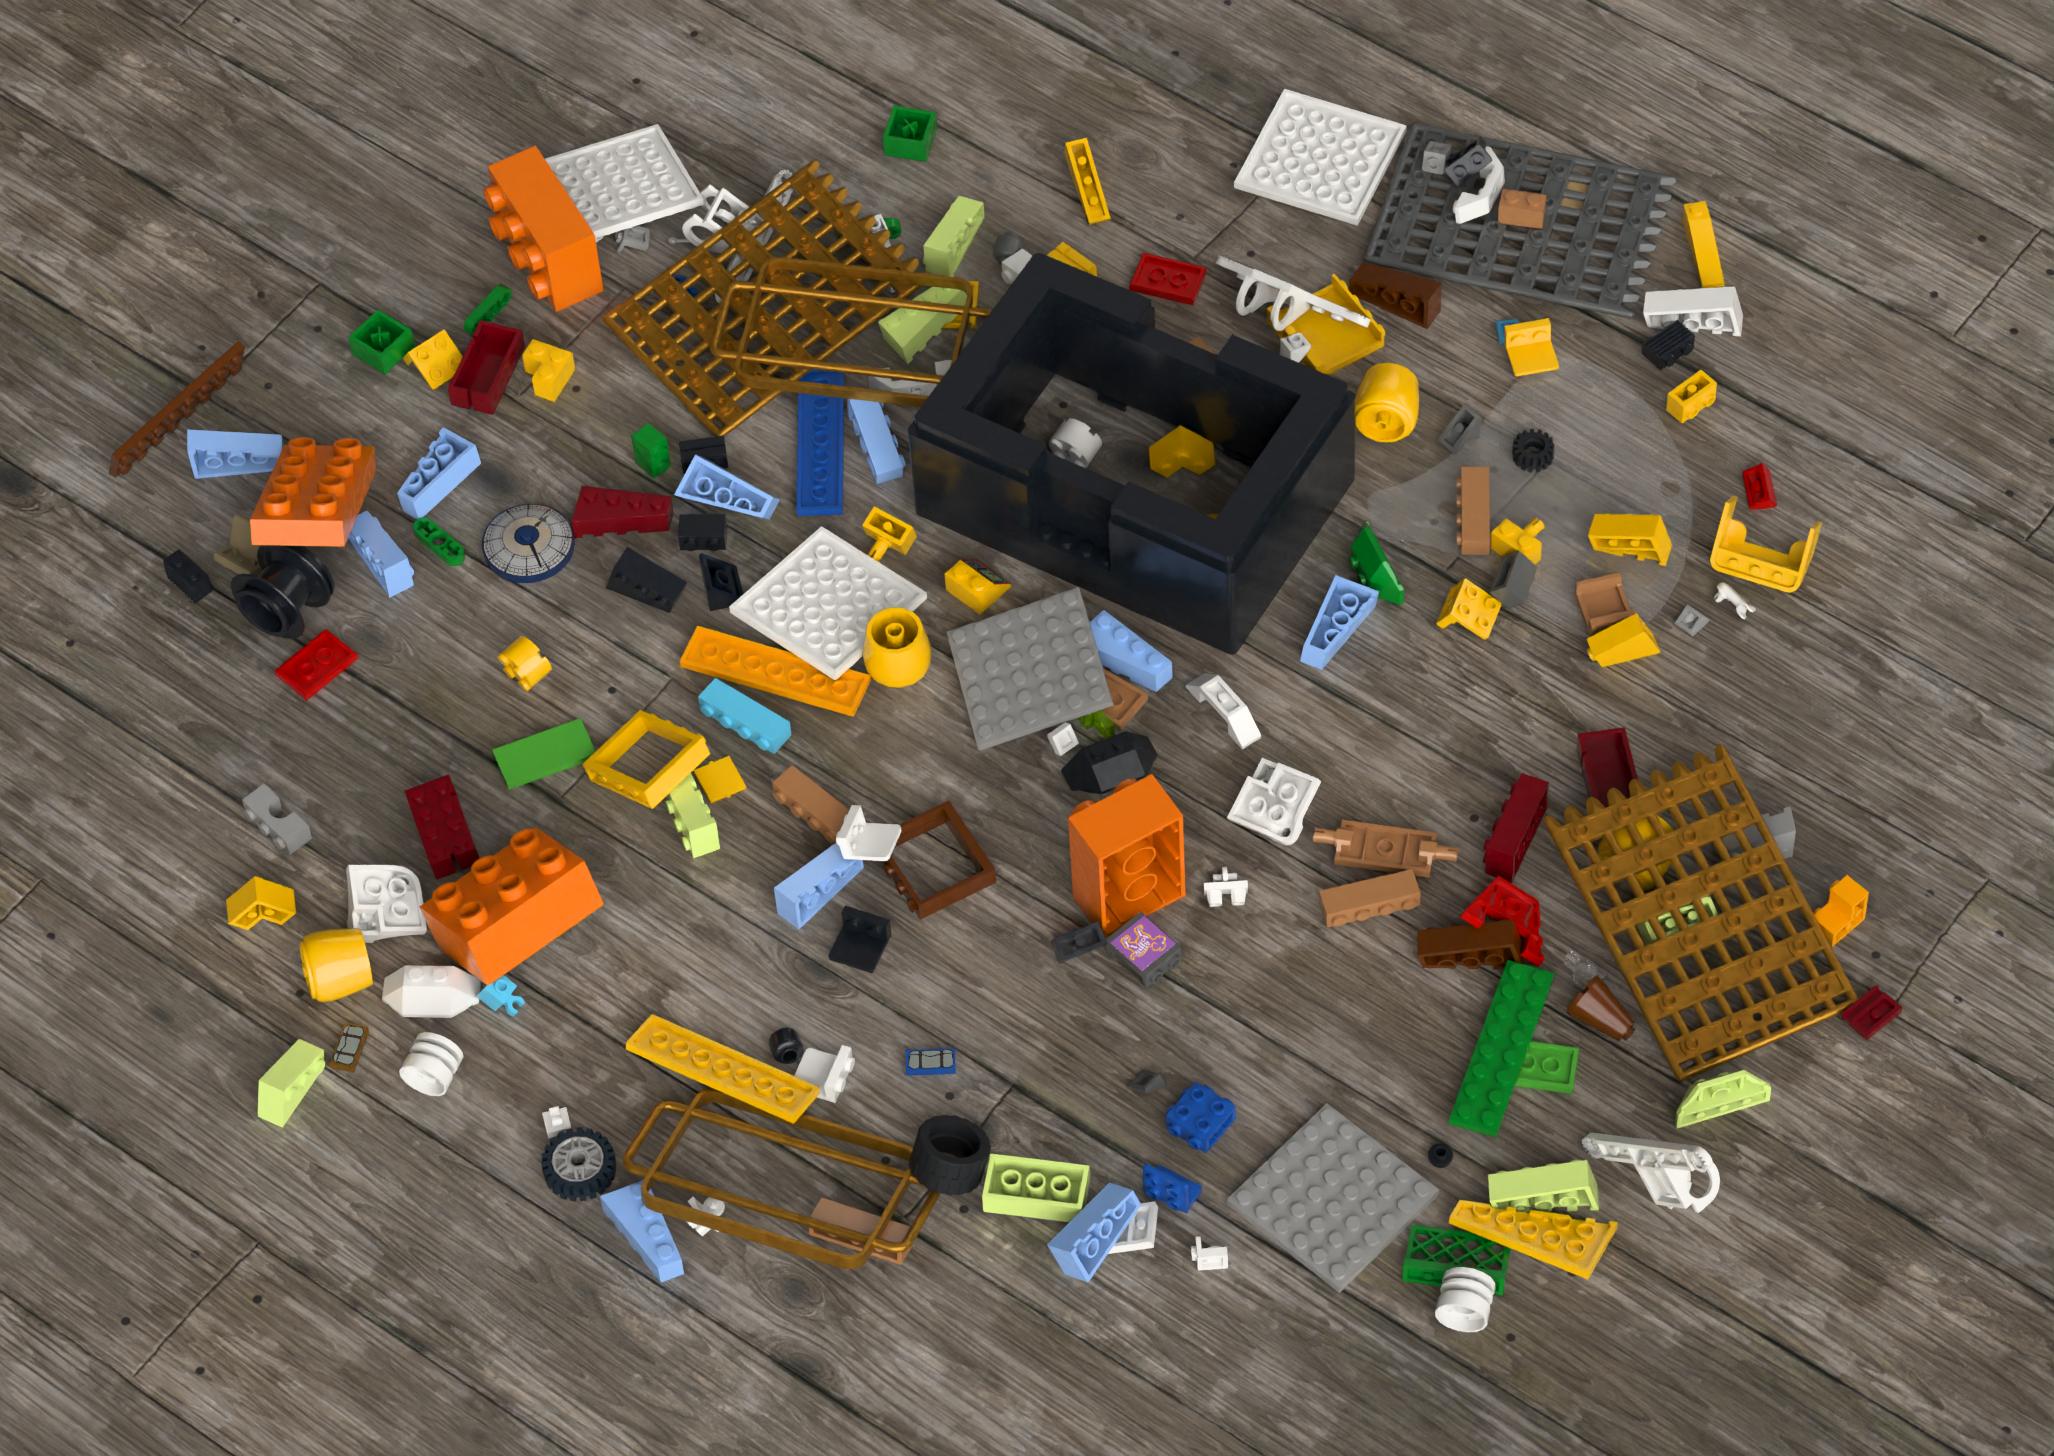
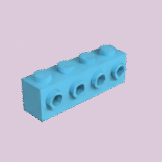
M717 678L698 696L700 711L706 717L716 719L723 727L731 728L743 739L753 741L764 751L768 750L775 754L792 735L788 720Z

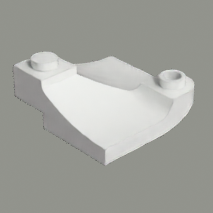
M1262 758L1253 777H1247L1227 819L1263 834L1273 841L1283 845H1291L1298 839L1303 829L1302 821L1321 781L1318 778L1281 763L1277 764ZM1290 831L1289 836L1285 837L1286 833Z
M348 865L346 868L348 884L347 927L360 928L365 943H373L375 940L397 936L424 935L427 932L426 920L419 908L423 904L421 886L418 877L412 871L397 865Z

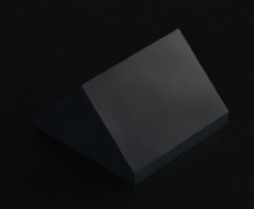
M701 553L699 555L700 568L710 611L729 608L743 595L737 566Z

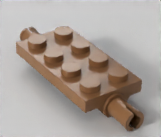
M1342 820L1341 827L1337 828V831L1315 827L1313 842L1334 844V847H1336L1335 865L1391 873L1413 869L1415 876L1430 878L1432 863L1435 859L1457 862L1459 847L1438 845L1437 833L1349 820Z

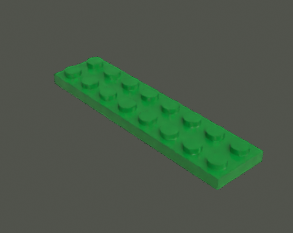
M1507 960L1450 1115L1449 1125L1497 1138L1553 984L1555 973Z

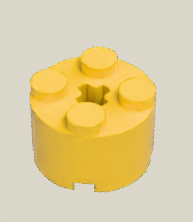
M520 636L503 650L497 658L505 666L503 671L511 679L516 677L519 680L518 684L527 692L552 670V666L546 657H541L538 653L540 651L539 648L525 636Z

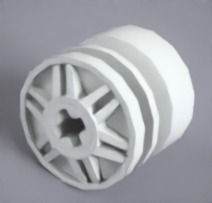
M430 1032L420 1033L410 1049L411 1054L407 1055L399 1071L400 1077L410 1087L430 1096H442L446 1093L453 1079L452 1074L456 1073L463 1059V1052L455 1043L441 1035Z
M1456 1267L1447 1270L1443 1275L1440 1287L1441 1295L1438 1297L1435 1317L1440 1323L1456 1331L1478 1332L1483 1330L1488 1324L1490 1304L1493 1301V1294L1495 1292V1282L1484 1272L1473 1268Z

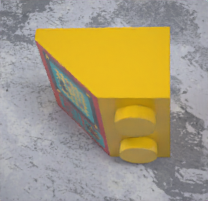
M978 559L959 560L945 573L946 591L979 615L1011 587V583Z

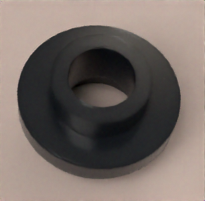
M1435 1144L1428 1151V1160L1437 1168L1448 1166L1453 1159L1451 1148L1445 1144ZM1437 1153H1443L1445 1155L1438 1156Z

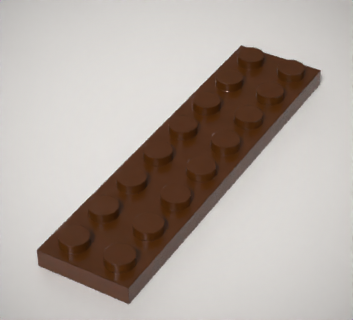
M239 341L235 343L121 445L111 456L109 474L115 478L120 474H127L132 468L131 464L136 459L141 461L147 455V449L152 445L154 447L158 446L163 441V435L166 432L172 433L175 431L183 417L187 419L194 413L196 405L206 403L211 397L210 393L215 388L220 390L226 384V379L230 375L236 376L242 369L241 365L244 359L245 346Z

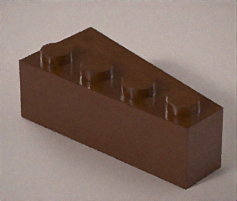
M1362 262L1349 280V291L1352 295H1356L1361 300L1425 329L1429 328L1441 311V282Z

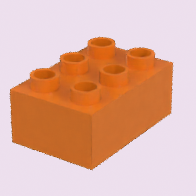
M536 145L489 165L488 171L491 185L484 187L483 193L492 212H496V214L488 217L490 227L498 241L508 238L512 244L507 249L515 268L519 271L527 267L531 273L527 276V282L535 299L540 300L546 297L555 312H558L603 292L595 235Z
M1153 774L1139 781L1133 778L1127 779L1114 789L1112 795L1097 803L1093 800L1084 801L1074 808L1070 817H1068L1073 898L1092 924L1099 922L1105 938L1116 932L1139 912L1148 916L1186 896L1183 815Z
M534 827L514 834L510 844L495 855L484 856L475 861L471 871L456 882L445 883L436 888L432 898L419 906L439 950L488 986L603 906L604 903L585 861L543 831Z

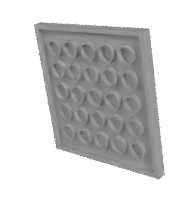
M1079 587L947 632L979 751L1114 706Z
M1326 1103L1227 1199V1205L1340 1293L1439 1196V1189Z

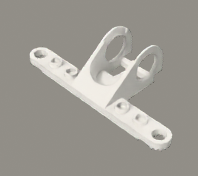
M789 170L778 172L774 176L765 195L783 183L781 182L782 177L788 179L793 173L789 172ZM708 185L700 192L704 201V205L701 206L707 211L704 220L696 214L692 215L685 221L682 228L683 233L692 244L698 246L704 241L694 235L691 227L703 226L716 233L722 227L711 220L713 216L729 223L749 207L726 189L722 188L718 191L713 186ZM789 188L776 199L785 206L791 197L793 189ZM714 196L715 199L710 206L706 198ZM722 199L730 205L731 212L725 209L716 211ZM756 213L742 225L750 232L764 220ZM770 227L756 239L764 246L767 244L773 229ZM721 239L709 248L708 251L722 253L730 246ZM737 253L732 256L733 258L727 268L728 272L744 261ZM749 267L735 279L737 281H748L753 269ZM715 293V298L720 304L722 299Z
M1220 255L1216 260V264L1238 273L1236 277L1244 280L1237 296V313L1245 316L1250 312L1253 313L1267 302H1275L1270 320L1272 321L1273 328L1277 331L1285 329L1310 308L1324 314L1325 310L1331 312L1330 317L1341 322L1345 318L1366 328L1370 324L1371 319L1365 316H1360L1358 313L1310 294L1259 270H1253ZM1256 282L1255 296L1251 303L1245 307L1246 293L1249 287ZM1285 303L1290 307L1286 316L1279 322V311L1282 304Z
M1589 1133L1582 1140L1583 1148H1586L1585 1151H1589L1588 1154H1591V1157L1634 1164L1656 1205L1667 1206L1668 1209L1673 1207L1687 1209L1692 1205L1695 1213H1699L1714 1200L1718 1193L1720 1185L1718 1169L1708 1152L1700 1146L1599 1133ZM1697 1170L1701 1173L1707 1171L1709 1174V1188L1702 1197L1694 1198L1689 1194L1692 1185L1690 1171Z

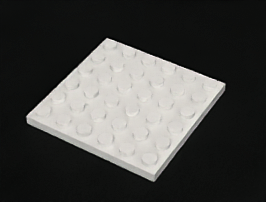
M1284 89L1235 179L1234 188L1358 226L1407 131V125Z
M658 124L545 158L593 231L595 238L704 205L702 195Z
M821 526L729 608L731 614L833 680H837L863 656L866 628L872 616L881 610L891 607L905 608L913 612L927 599V592Z

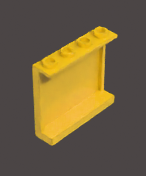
M1335 274L1332 275V284L1313 293V295L1371 319L1368 328L1345 318L1343 322L1331 318L1332 313L1326 310L1322 314L1310 308L1285 329L1277 331L1273 328L1272 321L1270 320L1273 305L1267 308V324L1280 339L1301 333L1311 344V349L1300 363L1324 374L1330 375L1384 347L1385 330L1382 325L1374 321L1370 311L1362 307L1358 297L1352 295L1346 283ZM1290 306L1279 311V322L1286 316Z

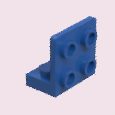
M1145 1163L1143 1166L1144 1192L1154 1200L1159 1199L1167 1203L1171 1209L1175 1211L1180 1210L1187 1214L1201 1194L1202 1186L1161 1165L1154 1168Z

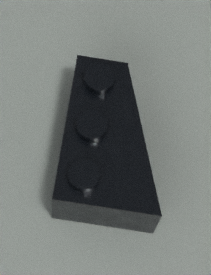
M627 547L614 566L606 589L670 613L682 595L687 582Z

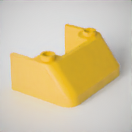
M1733 495L1725 502L1710 558L1712 567L1716 571L1784 592L1796 591L1800 587L1813 557L1822 522L1817 521L1810 528L1807 541H1796L1791 546L1789 555L1745 542L1747 535L1746 526L1741 521L1732 519L1737 501V496Z

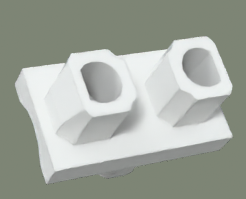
M1222 867V874H1213V882L1204 883V895H1207L1209 907L1222 906V894H1231L1232 905H1244L1246 893H1248V880L1232 881L1237 880V873L1228 874L1227 867Z
M694 1197L688 1200V1203L692 1206L691 1208L720 1216L725 1209L723 1201L710 1197L704 1201L703 1205ZM687 1221L701 1236H704L711 1229Z

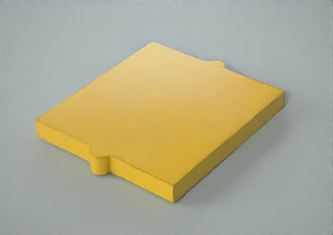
M730 756L715 762L710 761L708 765L693 770L710 803L725 797L730 798L732 794L746 789V785Z

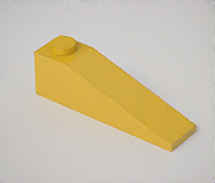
M1087 138L1066 142L1064 149L1065 158L1089 225L1110 220V214Z
M1706 201L1683 204L1682 223L1701 287L1714 288L1724 286V278Z

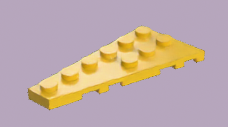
M1459 1200L1449 1217V1224L1585 1279L1590 1278L1618 1226V1222L1614 1221L1604 1224L1595 1222L1593 1218H1586L1583 1221L1571 1219L1569 1215L1536 1210H1530L1529 1213L1516 1211L1514 1207H1506V1210L1492 1208L1490 1204Z

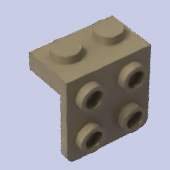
M242 514L234 516L229 545L216 551L213 560L238 574L245 573L257 576L262 572L257 558V550L261 545H252L249 518Z

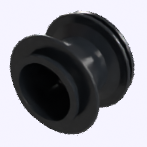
M261 545L257 550V558L262 572L258 576L245 573L238 574L231 581V590L236 605L242 615L262 632L277 637L298 638L303 634L305 627L299 610L303 605L316 608L327 605L335 588L333 578L320 559L304 546Z

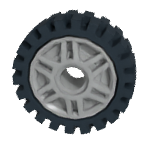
M577 1127V1132H573L572 1128L567 1129L566 1135L560 1132L557 1134L558 1139L553 1137L550 1140V1145L547 1144L544 1148L545 1153H542L541 1163L545 1182L555 1195L560 1194V1197L565 1200L569 1196L570 1201L575 1202L577 1197L580 1198V1201H586V1196H590V1199L596 1198V1192L601 1195L605 1192L604 1187H610L611 1180L615 1178L616 1159L612 1145L605 1136L602 1137L598 1131L593 1133V1130L587 1128L586 1132H584L582 1127Z

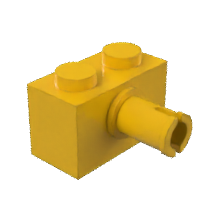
M875 506L862 524L866 535L876 540L867 555L877 562L881 560L888 548L906 555L917 538L912 526Z
M1506 518L1491 532L1490 549L1501 557L1520 551L1536 565L1541 560L1542 543L1534 537L1545 528L1541 520L1538 521V518H1533L1530 523L1521 529Z

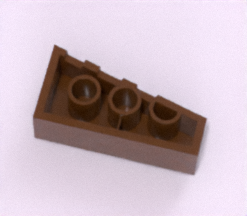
M1502 919L1496 922L1483 923L1479 928L1469 924L1452 925L1442 928L1430 927L1425 930H1418L1417 955L1423 968L1455 969L1457 965H1463L1468 969H1478L1479 965H1493L1494 970H1503L1507 960L1524 964V957L1521 956L1523 942L1514 920Z

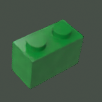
M647 423L631 436L635 463L652 478H656L659 474L666 472L671 466L667 438Z

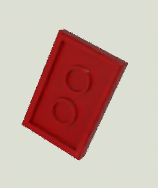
M1143 253L1129 285V290L1193 306L1207 274V267Z
M325 629L274 672L276 677L307 701L358 659V655Z

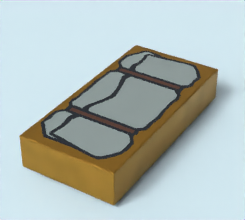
M344 1024L330 1062L331 1068L355 1072L369 1034L368 1027Z

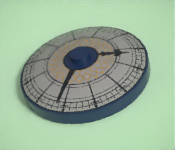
M540 504L518 505L501 512L488 524L482 538L483 554L489 568L501 578L516 583H534L554 576L570 561L575 546L573 529L566 517L559 511Z

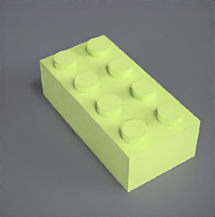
M990 1154L982 1195L983 1211L1070 1222L1086 1206L1090 1185L1089 1165Z

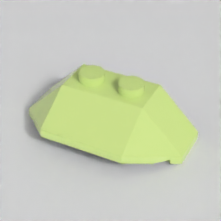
M1745 1070L1731 1073L1724 1072L1717 1077L1707 1080L1700 1079L1689 1086L1676 1111V1129L1770 1101L1771 1086L1769 1083Z

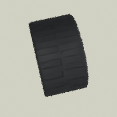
M955 1115L934 1116L931 1119L925 1120L919 1127L910 1156L909 1167L911 1173L920 1184L936 1193L963 1195L964 1193L972 1192L973 1189L979 1186L991 1151L990 1140L983 1129L966 1118ZM941 1152L949 1153V1154L955 1155V1156H957V1157H959V1158L951 1157V1156L945 1155V1154H943V1153H941Z

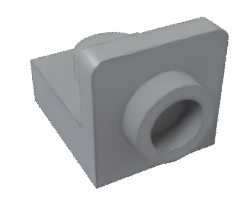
M1430 141L1424 150L1422 170L1443 175L1446 160L1451 154L1452 145Z
M633 226L632 228L617 231L614 237V242L617 243L616 251L621 252L624 246L646 251L649 247L650 229Z

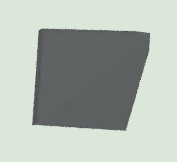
M1143 1069L1128 1087L1132 1090L1149 1093L1164 1088L1166 1083L1159 1073Z

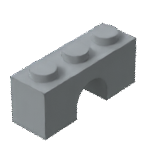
M262 784L242 799L245 817L250 822L254 821L263 835H269L279 850L284 849L291 855L312 839L309 825L294 811L287 817L275 818L282 811L279 797L265 784Z

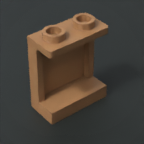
M1621 573L1606 574L1602 577L1583 579L1575 583V598L1589 637L1636 614L1635 610H1631L1622 587Z

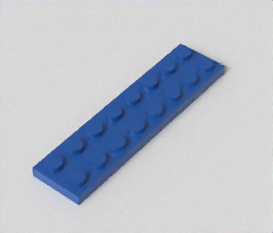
M812 370L799 381L844 386V373ZM798 393L797 516L843 514L844 398Z

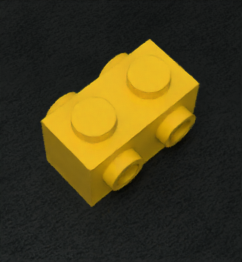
M1699 370L1668 393L1666 411L1681 423L1694 418L1700 410L1714 403L1717 382L1704 371Z

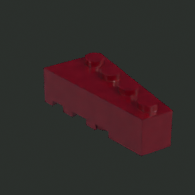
M581 486L572 518L574 538H583V535L594 534V537L603 536V533L617 532V535H624L629 531H638L639 533L669 531L674 514L672 498L665 495Z

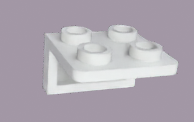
M851 805L848 814L844 817L841 830L837 832L836 843L840 846L843 859L887 861L902 830L898 824L866 823L861 805Z
M842 1045L836 1056L808 1048L794 1076L820 1087L817 1098L836 1103L840 1092L842 1093L845 1088L846 1078L849 1072L853 1070L855 1058L852 1057V1049Z

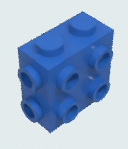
M1195 1081L1190 1088L1187 1087L1182 1092L1180 1100L1175 1105H1171L1166 1111V1128L1173 1136L1181 1137L1187 1141L1193 1149H1200L1207 1153L1236 1120V1106L1229 1099L1221 1098L1215 1094L1209 1086L1201 1085Z

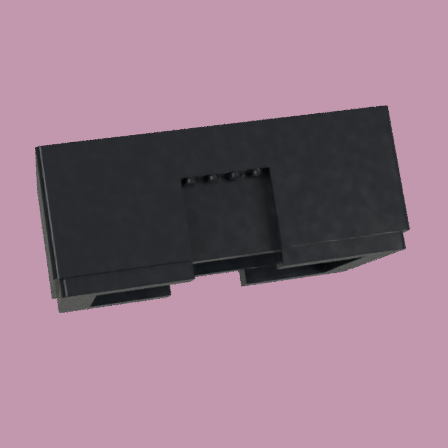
M1036 253L1031 257L915 414V420L908 428L916 514L1225 653L1236 654L1355 479L1356 395L1349 391L1348 385L1341 380L1233 334L1219 354L1216 355L1155 329V308L1151 306L1150 299L1045 254ZM1057 374L1096 391L1099 395L1097 399L1104 404L1123 412L1126 411L1127 405L1177 427L1181 425L1203 438L1221 445L1224 449L1223 454L1247 466L1252 465L1253 459L1256 462L1217 518L1213 519L1128 481L1126 485L1120 484L1047 452L1045 444L1020 433L1026 426V423L1023 422L1025 415L1054 375Z

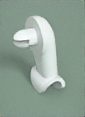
M1724 582L1717 585L1719 592L1714 596L1715 602H1721L1724 599L1731 601L1737 607L1736 611L1742 619L1747 618V609L1750 612L1756 611L1755 607L1748 605L1731 586Z

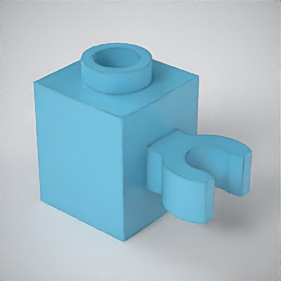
M504 975L488 986L485 984L476 996L494 1011L504 1005L506 1012L511 1016H515L518 1012L513 1008L512 1003H516L520 1007L525 1003L521 997L511 995L517 985Z

